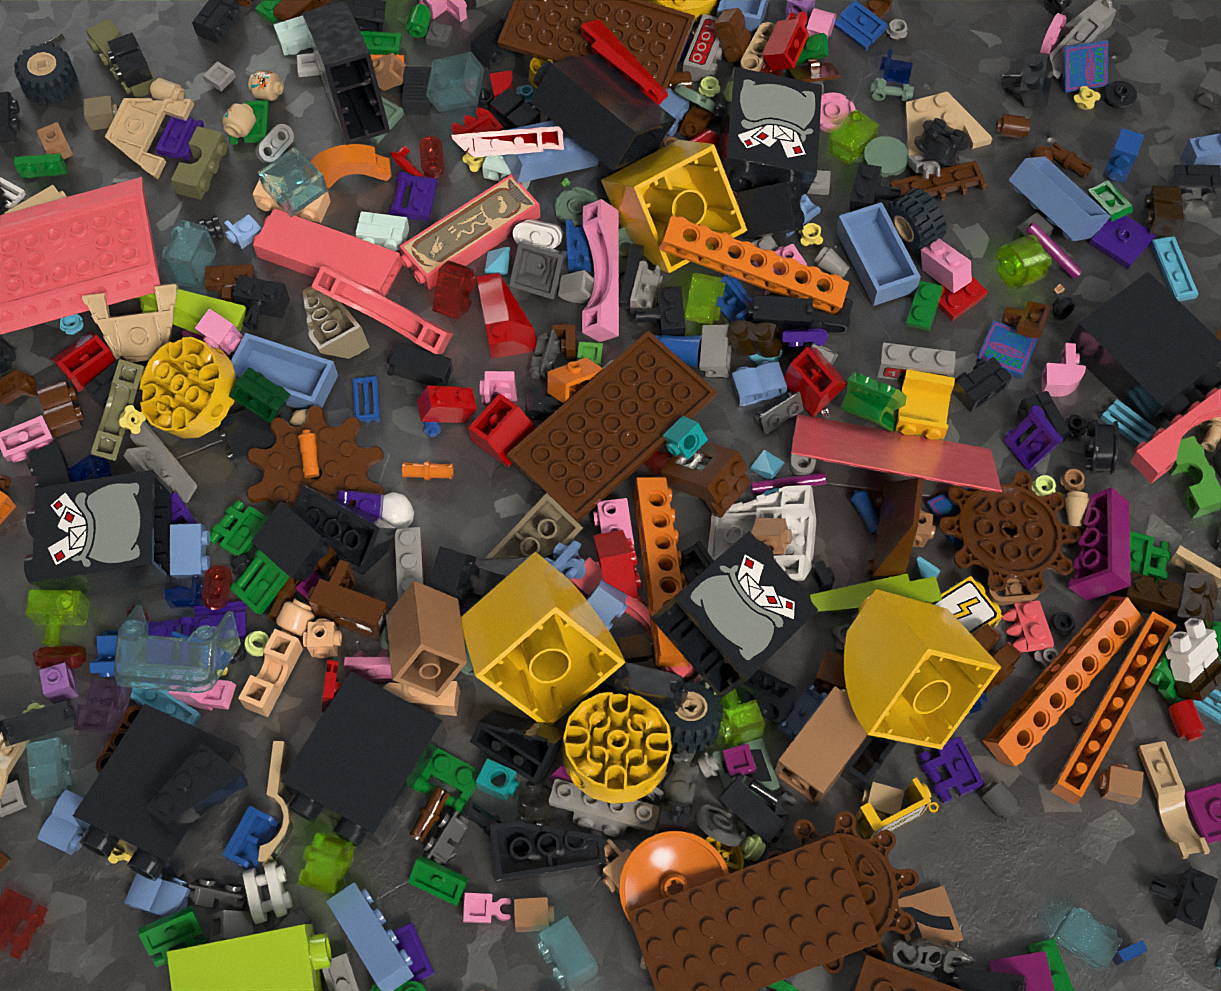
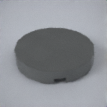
M704 804L703 807L700 806L695 814L696 823L714 840L734 847L739 846L746 837V829L743 824L738 820L734 822L730 819L732 815L727 810L712 804Z

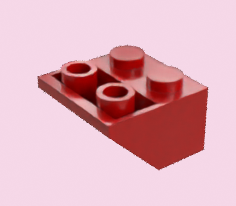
M89 331L52 357L51 361L75 389L80 392L84 389L85 385L114 363L116 359L97 334Z
M808 346L790 363L784 377L790 392L793 391L795 394L800 392L803 406L812 417H815L848 385V382L817 348Z
M500 393L468 427L470 441L508 468L512 462L507 458V453L536 429L520 407Z
M624 530L594 535L597 559L604 582L633 599L639 598L637 588L641 587V581L636 568L638 563L631 538L626 539Z

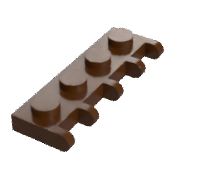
M975 160L940 169L939 177L935 174H929V178L925 179L922 174L892 181L889 187L901 188V195L913 188L922 189L931 197L938 195L940 201L946 199L945 193L959 190L961 195H965L968 192V187L978 185L980 190L987 189V184Z

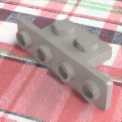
M143 421L140 426L141 431L138 434H130V438L137 448L127 449L124 457L136 472L153 470L174 493L178 494L183 503H188L197 488L196 483L149 425Z
M555 779L548 802L551 806L573 811L572 823L577 824L580 828L600 830L611 837H625L627 826L651 833L654 832L660 809L659 806L637 800L616 804L596 800L578 789L573 783L560 779Z

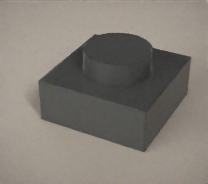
M431 22L425 38L426 44L447 48L453 34V26Z

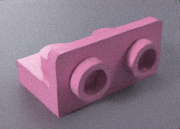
M485 371V379L480 380L482 405L487 407L499 393L510 401H517L514 371Z

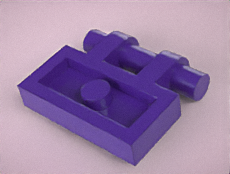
M960 736L948 741L942 749L935 748L938 757L933 760L928 751L918 755L923 764L921 765L923 772L929 775L934 785L932 789L936 796L939 795L943 804L953 800L948 791L952 788H955L958 796L961 797L985 785ZM944 766L950 778L943 781L937 768Z

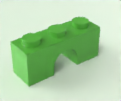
M1195 436L1182 439L1178 447L1177 459L1168 472L1170 476L1184 473L1194 480L1195 485L1188 487L1182 496L1192 519L1219 511L1221 509V486L1215 477L1213 466L1208 463L1204 456V449L1197 442Z

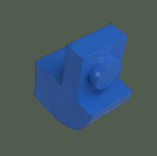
M104 630L96 636L98 657L90 662V673H99V677L126 676L131 656L130 630Z

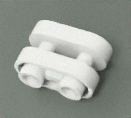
M526 219L515 226L513 238L517 244L521 240L533 242V245L554 249L562 242L563 231L556 224Z
M276 861L265 864V873L261 875L257 874L255 868L243 871V880L250 912L255 924L266 922L268 920L267 912L274 910L276 917L279 918L287 915L289 908L293 907L289 891L285 892L283 882L287 881L283 865L278 866ZM268 884L271 899L264 901L261 886Z

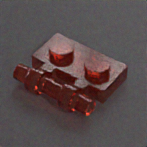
M6 888L0 898V951L3 952L10 942L14 944V947L9 956L19 960L25 950L28 951L32 944L30 941L38 927L42 928L45 920L43 919L49 909L39 904L34 914H32L28 910L34 901ZM24 919L28 921V924L21 936L18 937L14 933Z

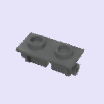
M554 330L551 331V335L543 333L538 337L534 353L542 355V357L533 356L529 369L530 377L539 379L540 376H543L547 383L548 371L556 369V357L561 352V341Z
M793 391L791 393L786 392L785 395L773 402L774 408L769 404L756 411L753 419L757 424H762L765 435L804 410L800 392L796 394Z
M457 810L444 813L437 824L439 827L434 837L430 836L422 848L425 852L422 856L427 859L432 857L431 861L437 864H446L455 847L447 843L448 839L450 838L458 843L468 828L467 823L469 820L461 815L456 818L459 813Z
M200 877L189 884V887L195 888L189 894V901H193L194 905L213 908L215 899H219L218 910L243 911L245 908V901H242V898L247 894L246 889H242L241 884L228 882L224 885L216 883V879L211 877Z

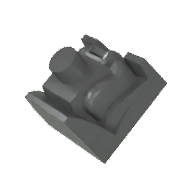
M527 240L519 241L509 286L554 299L558 293L560 285L558 280L561 268L565 263L567 251L560 252L547 247L533 245V242Z

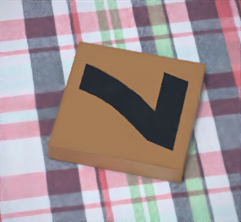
M944 886L898 899L900 908L904 912L909 913L915 920L913 931L909 934H902L906 943L912 938H927L932 942L945 945L949 941L957 943L963 940Z

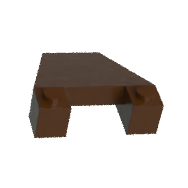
M923 478L884 483L882 491L876 493L875 506L879 507L878 516H880L876 552L873 560H868L866 575H870V581L905 574L919 524Z

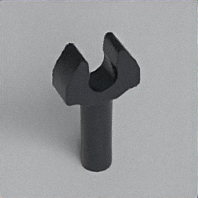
M755 779L749 784V789L771 803L772 811L780 818L784 814L789 817L791 816L782 809L781 804L785 801L790 806L797 805L792 793L783 791L781 794H776Z

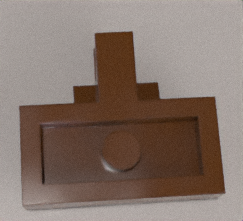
M253 264L206 266V291H218V293H222L224 301L234 303L232 294L239 275L254 278Z
M1028 301L1024 310L1006 307L1002 323L1011 327L1016 326V334L1024 335L1027 338L1040 339L1050 315L1051 305Z

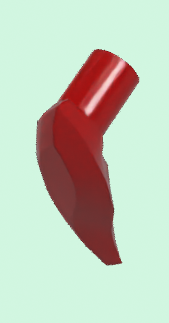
M402 146L397 152H391L394 161L399 167L412 175L424 177L412 165L411 161L405 158L409 153L408 147Z

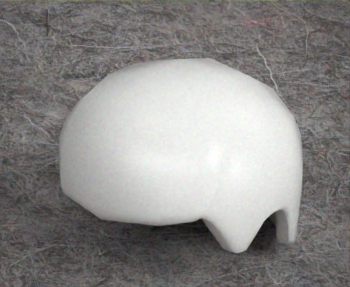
M391 492L384 495L382 520L397 529L407 528L413 522L414 510L410 501L403 494Z

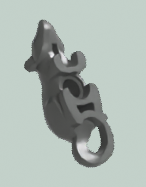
M683 749L682 752L672 755V773L666 780L663 789L664 798L667 803L669 801H678L684 803L685 807H690L687 828L696 791V782L692 781L698 780L700 768L699 764L692 767L696 749H694V753H688V749Z
M912 938L907 943L904 940H896L890 948V955L896 965L901 968H912L913 970L918 968L926 972H933L935 967H939L947 973H953L955 966L972 965L976 962L973 956L966 953L963 949L956 947L952 941L945 945L932 942L927 938ZM900 950L908 962L899 960L897 953Z

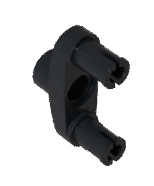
M845 298L842 308L836 315L812 309L810 329L822 328L828 334H844L848 332L851 323L849 318L853 301Z

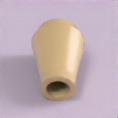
M1072 491L1068 492L1067 498H1065L1068 525L1075 526L1079 530L1083 529L1089 502L1087 493Z

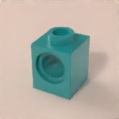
M682 416L663 435L668 444L666 446L668 451L676 457L679 455L687 460L708 441L699 423L685 416Z
M487 758L475 783L478 790L507 802L510 795H515L520 782L517 781L516 771ZM502 776L506 778V782L502 786L498 787L492 784L496 777Z

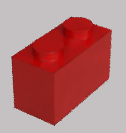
M427 385L417 399L421 422L466 423L477 409L472 387Z

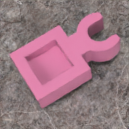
M464 893L462 922L490 924L491 916H495L501 921H507L511 918V915L502 914L500 906L510 905L511 900L502 898L497 902H492V894Z

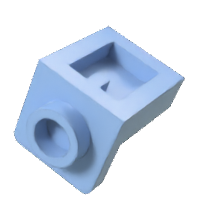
M249 214L234 225L228 220L224 222L227 230L225 232L226 237L232 244L236 242L241 249L253 242L254 237L262 230Z

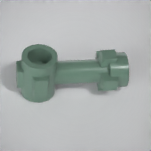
M877 78L871 84L870 94H872V98L876 101L884 100L885 95L901 96V99L904 101L912 100L914 86L909 84H903V87L886 86L887 82L883 78Z

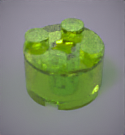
M1034 234L1000 246L995 255V259H999L1000 266L997 267L998 274L1002 281L1010 288L1016 287L1021 289L1044 279L1048 273V266L1052 264L1051 256L1044 251Z
M317 832L313 844H308L305 849L303 861L307 863L305 869L303 868L300 873L298 884L335 896L338 894L345 883L342 879L346 871L349 872L354 855L353 843Z

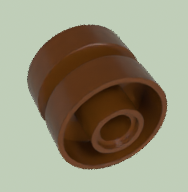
M989 624L983 626L973 636L1001 666L983 691L985 695L996 685L999 687L1016 668L1014 665L1023 654L1010 642L996 650L994 647L998 643L1001 634Z

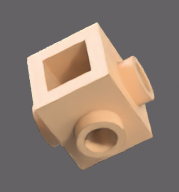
M317 619L316 622H308V631L303 632V645L307 647L311 656L317 658L338 656V646H341L342 633L341 630L337 629L335 623L328 619Z

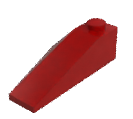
M500 273L476 276L491 359L535 352L537 341L534 328Z

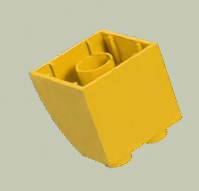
M677 140L601 180L611 205L619 210V224L621 227L625 228V232L632 242L634 240L636 244L644 245L643 255L652 264L658 265L662 271L667 273L691 262L658 249L665 226L671 215L682 216L688 222L696 225H706L712 231L727 233L733 238L747 231L714 144ZM683 235L686 241L692 242L689 236ZM706 244V247L708 249H714V247L711 244Z
M536 552L461 617L463 635L475 676L535 721L552 726L625 663L614 638L586 598L566 576Z
M875 589L873 594L861 603L858 610L859 614L846 635L844 675L852 709L867 735L942 749L1001 666L949 609Z

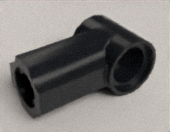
M530 389L527 391L525 415L532 420H542L546 416H551L563 403L545 390Z

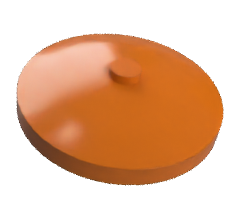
M682 831L659 833L641 842L626 859L619 879L620 903L625 916L630 922L627 913L629 911L730 873L720 853L703 838Z

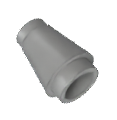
M826 246L814 260L818 264L817 267L831 274L839 275L842 278L850 269L832 248L828 249Z

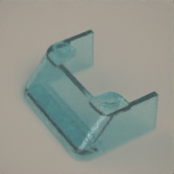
M137 604L118 629L113 672L117 685L121 687L204 693L211 690L241 645L233 611H228L217 627L203 625L198 627L189 638L148 635V626L142 605Z

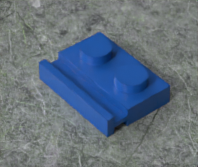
M856 0L842 12L840 18L837 21L835 20L834 23L835 28L865 51L888 28L887 23Z

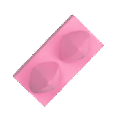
M384 648L377 657H369L366 652L360 650L352 657H345L344 670L346 678L352 671L370 682H396L392 680L389 652Z

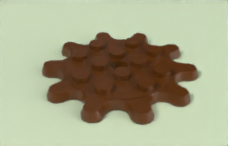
M315 405L307 410L306 422L300 427H293L284 418L276 417L270 424L271 432L275 436L274 445L269 449L254 447L247 453V461L263 471L262 480L250 486L246 491V497L252 503L268 501L276 508L282 501L295 506L303 485L310 486L338 499V490L384 494L383 487L371 481L368 477V470L371 466L383 460L384 452L378 446L363 448L357 444L356 436L361 430L362 424L355 416H350L340 426L333 427L327 424L324 409ZM303 430H310V433L316 434L318 467L322 470V475L317 480L304 478L302 455L298 436L302 434ZM350 499L349 505L356 507V500Z
M1024 471L1017 472L1013 482L1010 484L1000 482L1002 492L999 493L979 489L972 492L960 486H952L948 491V498L950 502L956 505L960 513L956 517H944L939 522L942 534L954 536L963 544V548L954 556L955 565L960 569H965L972 565H979L984 568L988 573V587L994 592L1002 591L1005 589L1008 579L1015 578L1025 585L1029 593L1039 594L1044 591L1046 586L1042 576L1044 570H1051L1061 576L1069 575L1074 570L1073 562L1063 555L1061 547L1063 544L1078 542L1081 532L1075 526L1062 524L1057 518V512L1065 506L1064 497L1058 493H1051L1045 497L1036 495L1031 486L1033 479L1029 473ZM1003 528H1011L1015 535L1010 537Z
M842 811L836 816L835 827L827 834L818 832L813 823L807 819H801L796 822L794 833L798 838V848L838 833L880 941L886 931L893 930L900 934H909L913 931L915 920L909 913L904 912L900 908L898 898L902 892L914 889L918 885L919 877L913 869H896L889 863V853L896 844V836L892 831L881 830L875 837L863 839L856 831V817L849 811ZM772 851L768 854L766 860L784 853ZM881 942L857 951L864 958L865 955H869L882 961L886 960V953ZM845 956L823 964L824 969L830 974L840 972L844 965Z

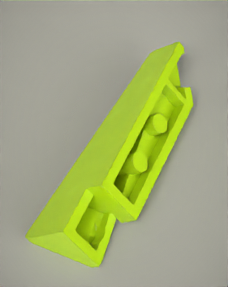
M178 289L173 325L200 335L195 327L208 309H211L232 323L239 332L242 330L246 311L245 306ZM155 293L137 297L141 301L143 312L159 311Z
M908 574L810 595L811 602L818 609L817 612H840L859 608L861 603L868 596L872 595L875 589L922 602L942 601L936 576L910 581Z

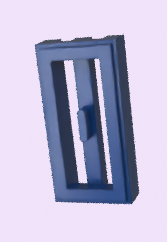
M377 376L353 378L355 417L361 422L365 421L366 424L374 420L375 422H380ZM369 382H372L374 414H370ZM360 383H363L365 415L360 413Z

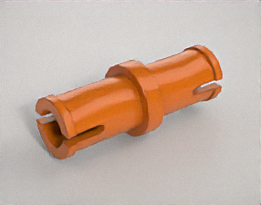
M425 461L424 463L403 462L402 464L403 478H424V480H431V478L453 479V463L434 464L431 461Z

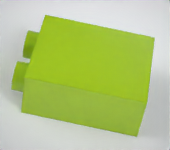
M303 924L167 952L172 991H323L320 969L332 967V953L327 933L315 935L313 924Z

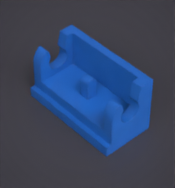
M566 220L568 272L574 273L582 270L592 272L590 245L583 228V220L580 227H574L572 220Z
M726 275L711 285L713 290L708 293V297L730 324L738 320L749 322L753 320V317L748 316L749 303H754V300L736 278Z
M249 806L222 855L229 862L246 870L256 869L260 863L258 861L260 846L269 843L273 839L280 823L275 821L270 815Z

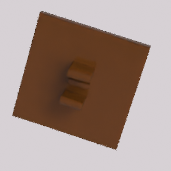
M817 58L808 59V65L795 66L794 69H788L793 79L806 82L841 78V75L831 62L819 63Z

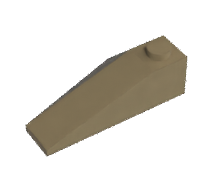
M311 286L302 291L304 307L307 313L306 320L309 327V338L320 353L350 359L369 348L361 326L341 302Z
M546 493L485 559L530 557L534 552L545 558L553 554L554 548L559 543L567 546L583 527Z

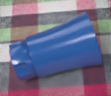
M654 335L686 365L699 368L702 335Z

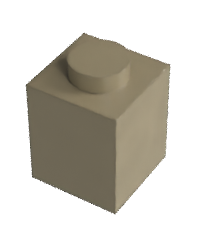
M111 95L84 99V117L90 130L109 128L119 109V105L114 104Z

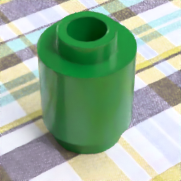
M416 4L410 10L407 20L406 31L415 38L424 37L430 24L431 11L424 4Z

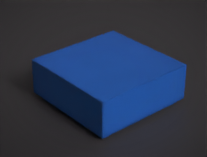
M1143 940L1114 953L1111 955V958L1115 965H1120L1145 953L1147 947Z

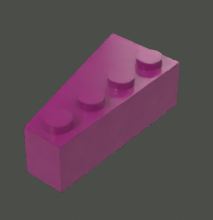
M1111 487L1093 494L1089 498L1083 523L1086 526V530L1083 536H1080L1078 544L1081 547L1079 558H1075L1073 568L1076 570L1075 576L1069 581L1068 587L1085 601L1131 586L1129 501Z

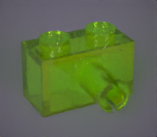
M851 111L842 127L838 131L834 130L829 136L828 152L847 166H850L864 152L867 144L874 138H877L880 125L860 111Z
M693 272L685 320L713 325L714 320L719 321L721 307L717 306L719 297L724 296L726 283L722 282L723 277Z
M29 590L25 614L34 624H46L42 640L43 644L52 646V642H54V646H58L60 644L62 625H86L90 601L81 591Z
M735 689L722 697L726 710L724 719L721 720L723 727L720 728V732L724 742H729L730 746L733 747L762 738L765 722L756 700L741 704Z

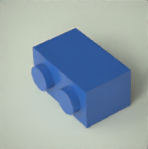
M1124 128L1121 129L1103 173L1104 177L1125 183L1138 155L1144 138L1143 134Z

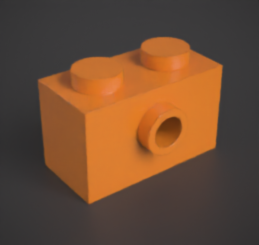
M583 358L548 371L547 393L565 404L597 376L603 368L588 358Z

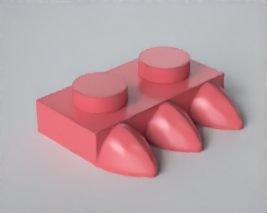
M1040 600L1015 603L1013 608L1002 615L1003 620L1015 623L1006 630V633L1011 636L1021 637L1012 643L1019 651L1029 652L1053 648L1054 641Z

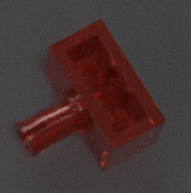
M449 260L439 268L432 311L457 320L464 313H468L472 303L469 296L474 288L476 279L473 268Z

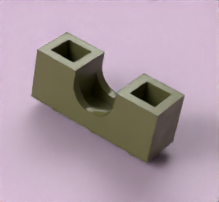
M197 126L189 142V147L193 157L199 160L192 164L179 162L171 182L177 194L201 200L204 193L209 190L212 176L217 173L219 162L222 156L226 154L228 146L222 132Z

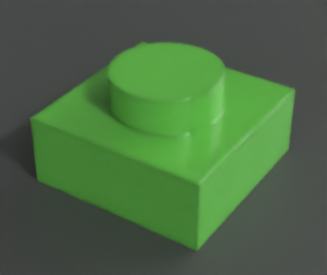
M579 342L577 361L588 358L601 367L603 343Z

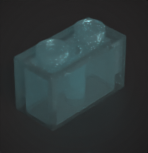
M59 737L26 744L31 795L41 802L59 798L65 790L71 792V785H74V776L68 765V760H71L69 745L65 744Z
M1075 907L1066 913L1052 937L1058 945L1098 972H1102L1109 966L1123 939L1117 936L1118 933L1113 928L1105 924L1100 925L1093 920V916L1082 908L1076 909Z

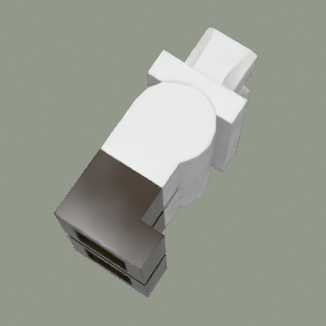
M1189 618L1184 623L1187 632L1178 631L1173 633L1169 637L1172 646L1165 653L1167 659H1171L1170 665L1179 697L1203 701L1215 689V686L1221 683V661L1217 653L1218 643L1215 639L1217 636L1215 630L1205 629L1202 619Z

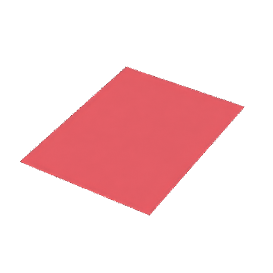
M142 177L0 215V335L89 311L87 304L85 305L82 300V296L86 294L106 292L108 305L155 293L154 287L161 285Z
M797 414L791 454L819 461L913 478H923L924 480L995 493L1002 492L992 452L989 448L939 439L931 440L922 436H909L900 432H891L889 430Z

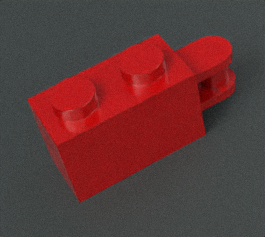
M802 11L798 14L792 12L788 14L786 20L777 21L762 54L771 70L794 69L809 36L805 28L807 23L806 12Z

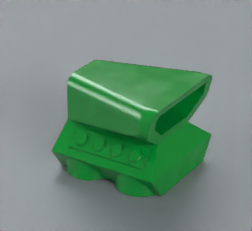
M853 372L848 378V389L842 402L841 410L893 432L895 426L894 410L905 406L907 395L890 385Z

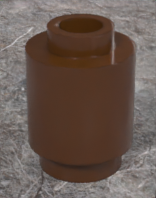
M1002 114L1001 118H997L995 131L999 132L1000 137L1017 139L1027 137L1030 130V119H1025V116Z

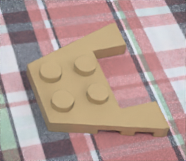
M948 91L908 101L905 104L906 144L909 156L923 154L916 147L914 139L917 136H921L924 130V122L934 120L935 118L942 119L953 129L963 131L967 135L966 138L972 149L991 144V135Z
M124 98L105 138L153 178L158 180L166 161L164 158L147 153L164 116L169 115L186 121L194 106V102L191 99L174 101L172 98H165L164 101L152 100L151 98Z
M178 283L156 285L154 287L159 311L111 317L106 292L82 296L85 305L87 304L92 313V318L101 329L104 339L116 360L121 356L128 362L150 360L160 347L170 342Z

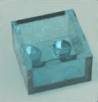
M472 52L433 60L426 92L427 98L439 112L478 104L484 67Z
M293 147L258 172L263 189L290 217L328 192L323 174L296 147Z
M180 219L177 227L172 230L171 240L168 246L163 249L162 260L173 283L200 289L205 278L206 266L211 265L217 252L207 226Z
M568 916L538 934L540 943L537 945L539 952L546 964L553 963L555 967L552 969L553 975L561 988L566 986L569 991H573L598 975L596 961Z

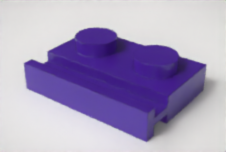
M171 116L156 147L157 153L176 159L184 158L185 161H189L192 154L189 142L197 126L204 128L203 120L195 121L193 118L188 117L184 121Z
M243 601L194 606V639L203 643L246 639L248 636L247 604Z

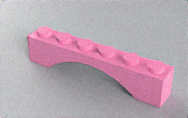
M600 199L583 206V228L589 241L594 263V287L591 298L582 311V333L598 342H603L619 336V210Z

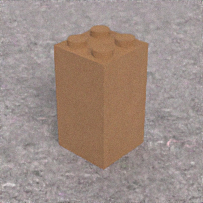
M413 581L386 615L392 680L439 697L467 663L459 603L457 598Z
M836 686L832 689L780 757L775 769L776 777L817 807L839 779L846 764L868 736L852 709L847 690H840Z

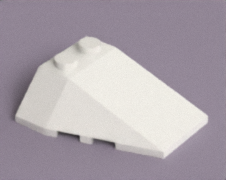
M811 485L785 486L776 493L767 496L764 494L756 496L757 499L744 504L742 502L733 504L722 518L716 517L712 513L708 553L713 560L748 531L751 532L756 518H785L788 529L792 531V542L788 544L785 554H773L774 559L792 580H805L813 567L816 514Z

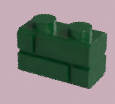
M250 367L236 381L229 395L230 398L270 424L282 412L291 396L283 387L271 382L263 374L254 371Z

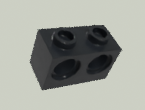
M758 669L747 681L736 688L735 703L780 725L794 710L796 687Z

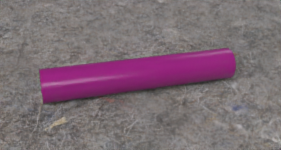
M1035 222L1030 223L1025 230L1073 279L1080 275L1082 270Z
M822 472L751 482L752 494H761L766 490L785 486L825 485L826 476Z

